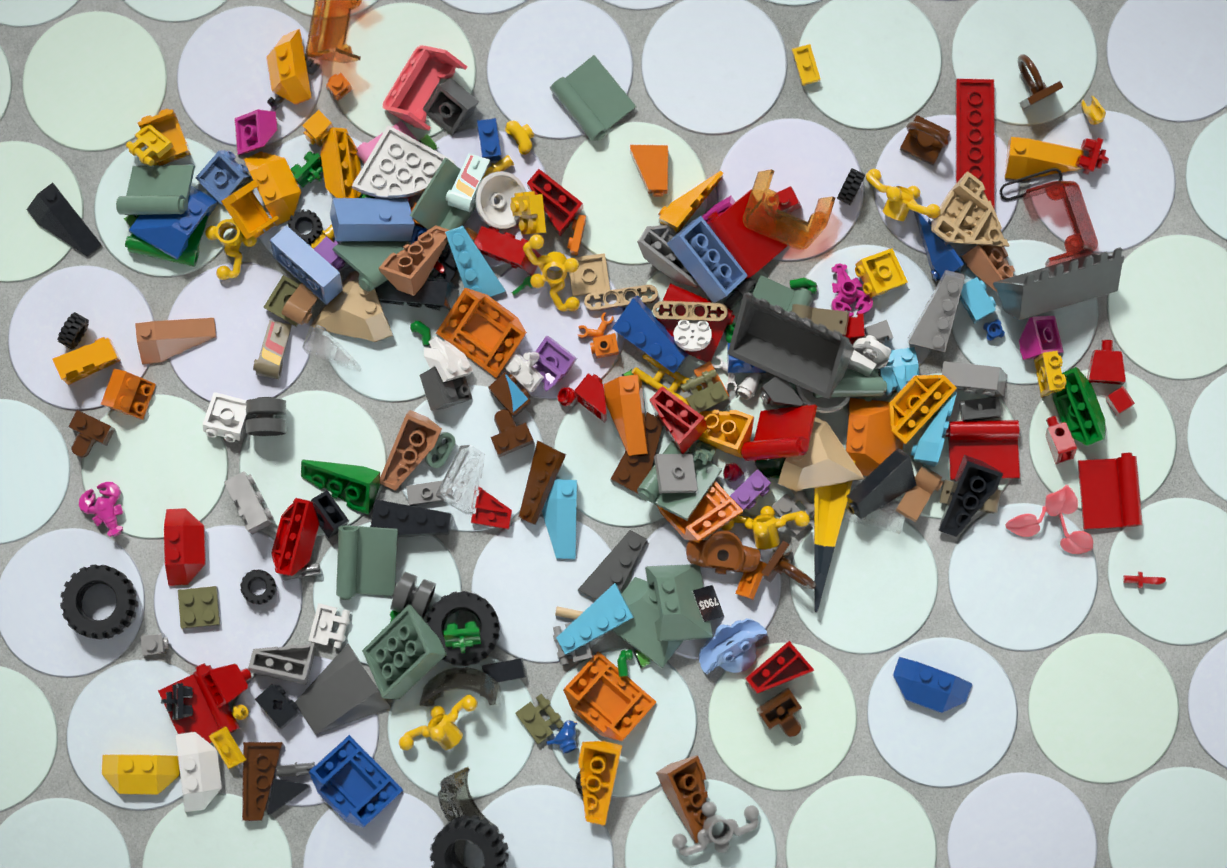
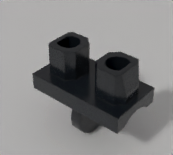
M177 683L172 685V692H166V699H162L161 704H166L167 712L172 711V720H180L193 715L192 705H183V698H192L193 688L183 686V683Z

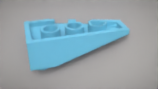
M954 391L917 442V445L913 444L910 454L913 456L912 461L935 467L938 464L945 441L943 436H945L948 429V418L951 416L957 392Z
M555 480L542 509V514L556 559H575L577 480Z

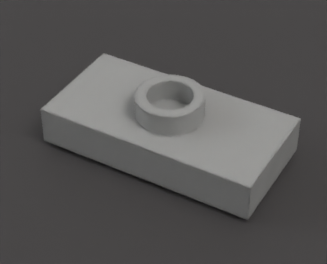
M444 480L406 486L409 505L447 500Z

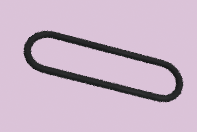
M1051 168L1007 182L1000 188V196L1008 201L1054 187L1062 181L1063 174L1059 169ZM1051 171H1057L1060 174L1059 180L1054 184L1010 198H1006L1002 194L1003 188L1007 185Z

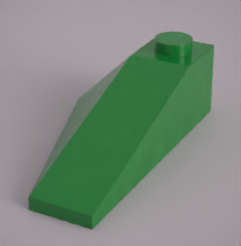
M305 459L301 461L302 478L319 489L324 488L328 490L335 499L339 497L347 503L346 506L368 515L370 514L380 488L379 471L357 465Z

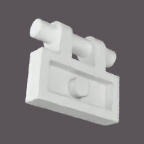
M318 603L308 641L328 646L331 638L335 639L333 647L341 649L342 642H345L346 638L344 636L346 627L350 623V611L343 610L340 617L336 616L338 608ZM334 621L339 622L337 634L332 633Z

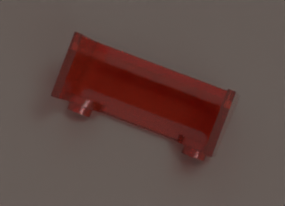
M1053 181L1025 190L1022 200L1044 193L1051 200L1057 201L1062 199L1074 233L1068 236L1064 242L1066 253L1048 258L1044 264L1045 267L1091 254L1097 249L1098 240L1080 187L1075 181Z

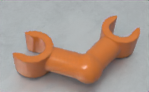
M606 312L603 313L601 316L602 322L598 329H588L584 325L578 326L579 329H584L586 333L577 336L581 339H585L587 336H603L607 326L613 323V316L610 321H605Z

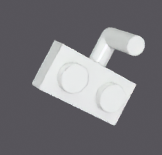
M537 352L525 353L523 357L519 353H514L504 367L529 392H534L544 378L533 367L540 357Z

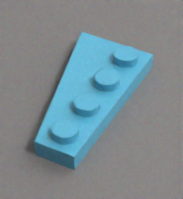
M464 226L446 231L445 233L464 288L487 294L490 297L506 292Z
M616 583L556 637L565 655L634 618Z

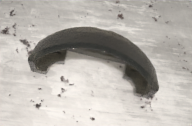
M455 667L434 676L424 686L419 703L420 706L434 707L435 701L438 698L444 697V691L465 689L485 697L489 705H501V686L491 676L481 670L469 667Z
M469 767L445 777L440 783L441 790L438 792V800L441 810L449 823L463 815H469L470 818L476 815L480 817V820L486 818L478 809L470 794L468 787Z

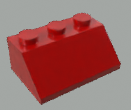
M588 373L574 390L575 400L605 423L607 421L603 380L596 374L590 375Z

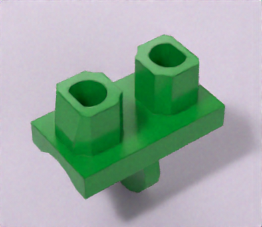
M309 151L304 155L303 159L307 163L303 167L295 164L291 168L293 177L302 187L308 182L312 183L315 179L319 182L322 180L319 176L323 172L321 155Z
M474 621L467 622L465 629H458V625L455 623L448 624L446 631H444L446 647H461V653L466 652L465 647L481 644L479 627L476 626Z

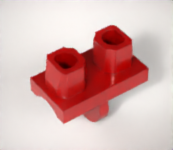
M1086 138L1083 140L1081 149L1088 151L1089 154L1088 157L1079 155L1075 164L1079 168L1084 169L1083 173L1088 175L1089 172L1094 171L1095 166L1101 169L1102 163L1108 164L1109 158L1105 156L1106 150L1101 149L1103 139L1097 138L1093 140Z

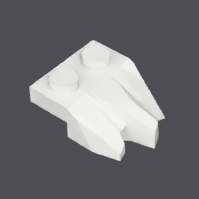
M435 336L429 341L431 348L424 347V357L430 369L436 367L443 382L463 377L473 372L466 355L448 341H441Z

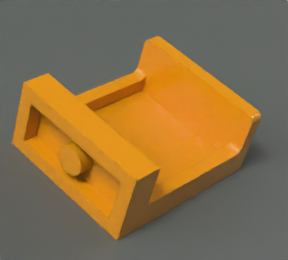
M173 109L161 110L158 115L145 116L141 121L137 122L140 129L149 123L170 140L174 146L160 158L156 155L152 156V159L155 161L154 166L165 165L191 155Z
M255 180L221 201L246 240L252 236L255 239L265 233L263 229L268 231L275 226L274 222L279 219L278 216L270 219L252 192L253 189L259 186Z

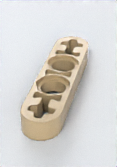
M642 285L594 292L585 297L584 305L589 311L627 307L630 303L625 299L627 292H634L636 296H639L637 290H641V294H645L650 289L651 292L655 293L652 295V298L649 299L646 295L641 296L642 302L648 304L657 299L658 291L653 285ZM613 294L617 297L615 304L607 303L606 298L608 295ZM600 296H603L605 306H601V302H597L592 307L587 302L592 297H594V300H601Z
M659 301L653 306V314L660 319L721 321L727 316L728 309L722 303ZM662 304L664 308L670 309V304H672L673 316L669 315L670 311H665L663 315H660V311H657V308ZM678 305H683L686 308L685 315H677L675 309ZM697 306H702L705 309V314L701 317L695 314L694 310ZM708 306H711L710 310H717L718 307H721L724 314L717 317L716 313H711V317H707L709 313Z

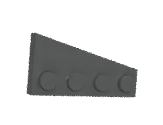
M629 530L578 588V591L596 600L614 583H616L621 591L647 538Z

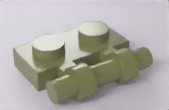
M715 369L709 372L705 371L695 379L690 378L686 380L685 384L680 386L683 393L690 390L692 395L685 399L688 405L698 413L729 398L721 381L715 384L712 382V378L718 376ZM705 382L707 388L698 391L696 386Z
M542 693L536 697L539 702L537 707H534L530 701L515 712L537 744L553 734L549 727L553 723L558 729L564 724L560 719V714L553 710L550 705L551 702L548 698L545 699ZM543 709L550 717L546 722L539 713Z

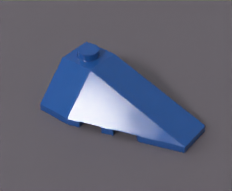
M914 211L929 266L932 270L930 271L932 277L936 281H940L945 270L956 273L960 272L964 263L950 244L946 246L945 241L931 231V220L927 215Z

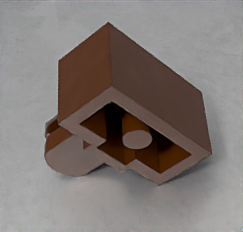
M499 410L495 414L494 421L499 434L492 436L491 440L498 457L534 443L526 422L517 426L512 414L508 410Z
M76 410L68 426L78 432L71 450L78 457H87L96 441L105 446L108 445L115 428Z
M786 688L756 709L769 729L779 725L785 735L789 737L797 736L801 731V724L794 713L802 709L789 688Z

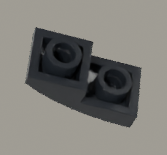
M523 658L482 665L485 685L526 677Z

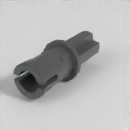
M751 277L745 279L741 285L734 289V292L724 302V305L728 309H733L743 298L744 293L750 292L756 286L755 280Z
M318 563L305 565L293 576L282 574L283 580L301 578L302 580L303 577L320 575L321 567Z
M295 762V764L279 765L276 767L277 777L296 776L297 778L298 775H309V771L315 766V762L302 764Z

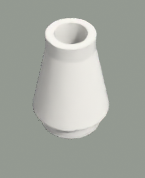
M750 373L738 386V395L746 400L754 397L762 375L760 373Z

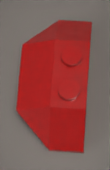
M295 498L293 503L281 515L271 552L273 563L276 567L275 572L278 574L293 576L310 562L319 528V521L312 501Z
M186 508L166 509L164 557L168 586L189 585L206 565L205 526Z

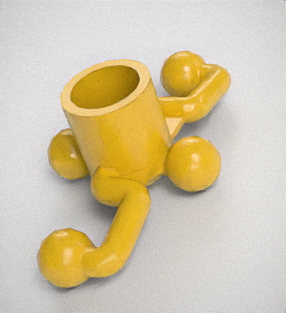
M875 168L869 170L865 178L878 191L886 193L888 199L882 212L888 217L898 221H905L909 210L927 215L931 219L939 217L941 210L938 205L930 204L924 207L917 204L915 200L920 197L921 193L917 186L913 185L905 188L902 186L892 187L883 185L879 182L882 177L881 172Z
M233 218L222 220L217 224V227L209 226L205 231V235L209 240H216L218 238L224 246L225 253L228 256L235 257L233 271L227 266H220L217 269L216 276L220 280L236 278L240 274L242 254L239 249L241 243L243 242L247 247H253L257 243V238L255 239L254 236L246 240ZM228 229H235L237 231L236 236L232 240H224L223 238L225 231Z
M533 235L529 242L525 243L523 250L530 262L539 266L542 274H534L530 279L531 285L539 289L544 286L545 282H548L551 287L549 293L556 308L562 312L576 311L580 307L579 300L572 296L563 304L557 292L565 287L564 280L567 277V272L574 273L578 270V261L575 258L567 259L560 252H550L537 258L532 248L535 250L542 248L544 239L541 235ZM556 266L559 267L561 270L552 271L549 268Z
M764 506L760 510V515L754 519L748 516H737L722 526L721 529L729 531L733 528L734 523L745 524L747 529H753L756 548L766 550L775 548L780 544L778 528L785 526L786 522L794 520L796 525L804 527L808 525L810 518L805 511L785 514L776 519L774 517V508Z
M466 695L452 708L451 713L447 715L442 706H434L430 712L432 719L429 721L428 726L423 725L406 732L399 740L400 748L405 751L410 750L414 745L412 738L421 734L426 738L431 737L443 750L453 748L463 737V733L454 723L458 718V713L463 708L466 711H474L478 705L476 698L472 695Z

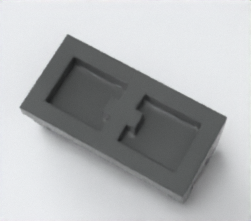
M999 397L959 401L961 421L1000 418L1002 415Z

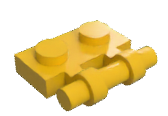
M149 123L134 135L137 141L126 143L129 152L133 156H138L143 164L153 166L155 162L152 156L156 155L160 158L174 147L170 140ZM145 146L147 149L143 152L141 149Z

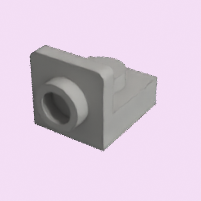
M163 633L141 636L142 656L165 654L166 649H169L168 637H165Z

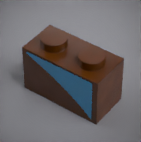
M504 372L488 389L515 418L531 404L529 399L531 395L525 388L521 390L516 385L518 381L512 374L508 376Z

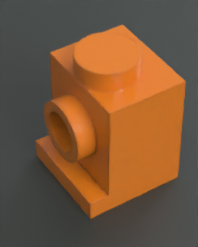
M342 73L331 76L326 84V88L337 101L352 90L351 84Z
M615 333L593 337L590 348L591 353L596 354V359L619 355ZM606 342L607 347L601 348L600 344Z

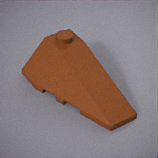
M696 755L671 763L657 771L656 774L663 791L693 841L699 843L698 833L703 829L704 822L708 818L702 813V806L706 802V798H708V793L705 791L704 780H706L705 771L699 757Z

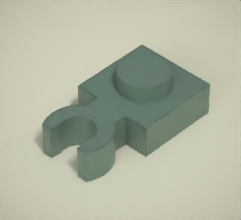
M699 440L693 452V460L700 459L703 461L702 464L706 465L707 461H711L717 448Z

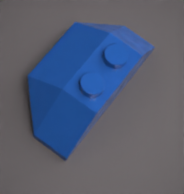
M903 657L898 658L893 672V677L905 700L940 713L965 703L972 683L956 675Z

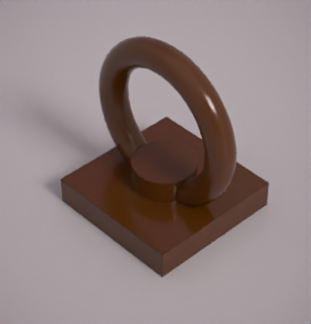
M1025 54L1019 55L1018 67L1032 95L1020 102L1022 109L1064 88L1061 81L1047 87L1033 61ZM1027 68H1028L1029 71L1031 72L1034 81L1032 80V78H1031V76H1030V74H1029Z
M916 115L914 121L909 122L906 126L908 133L899 150L934 166L942 148L948 145L947 138L950 131Z
M783 540L762 571L764 579L771 583L777 573L780 575L785 573L801 585L809 589H815V581L790 564L791 560L788 557L792 549L790 544Z

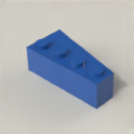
M638 295L633 297L612 329L668 370L675 373L688 357V353L677 346L674 337L657 320L653 312L646 307L642 299Z

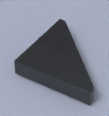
M274 779L267 814L271 815L308 789L310 784Z

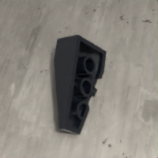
M53 182L40 191L26 209L39 226L87 257L102 246Z
M964 455L938 530L957 537L971 521L975 513L984 506L987 499L996 492L1003 472L981 460Z

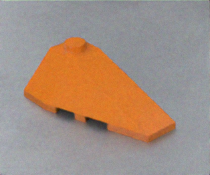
M638 374L617 377L604 384L607 408L628 456L648 454L642 380Z

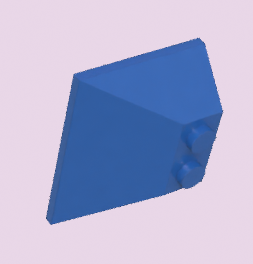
M191 185L188 209L184 214L139 215L129 229V232L178 260L188 246L190 235L205 215L207 217L210 216L219 202Z
M350 735L309 771L317 793L345 821L362 828L403 791Z

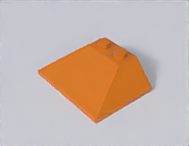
M464 288L436 334L451 343L495 378L499 376L527 333L517 316L487 294Z
M849 399L846 451L851 459L855 461V465L861 474L868 476L896 449L900 448L903 450V442L891 431L889 402L877 400L867 402L864 399Z
M714 481L687 521L657 506L660 513L685 540L700 542L743 513L739 505L716 481Z
M599 651L563 689L569 705L575 714L601 736L623 741L656 704V701L628 676L619 677L618 668Z

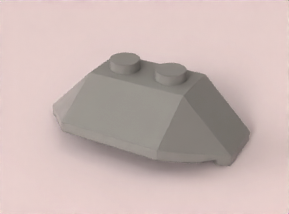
M668 225L647 226L637 241L643 258L671 280L692 287H698L699 284L667 245L677 232Z

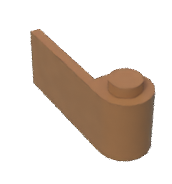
M301 283L286 302L281 314L300 325L308 324L312 317L311 309L319 298Z
M922 465L915 476L916 486L905 493L895 511L916 522L934 490L938 492L944 483L941 481L942 476Z

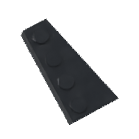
M427 278L424 285L414 296L397 290L389 280L375 288L380 303L403 306L404 302H407L408 306L421 308L422 305H425L427 308L440 311V307H444L449 312L459 295V290L445 279L430 281Z
M376 499L370 527L398 529L397 537L449 535L453 515L452 513Z

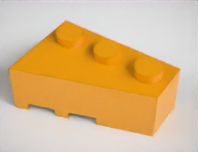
M102 337L95 340V343L84 345L76 350L52 358L60 378L70 385L120 362L121 360L111 339Z

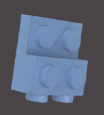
M219 150L195 177L220 204H223L221 202L223 199L239 190L251 177L248 174V168L241 163L238 164L234 160L236 156L229 150Z

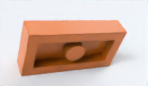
M579 214L578 219L573 221L572 230L575 232L573 238H569L567 247L570 249L571 255L578 256L586 223L585 215Z
M760 561L756 570L743 572L735 594L753 600L763 577L762 571L767 564Z

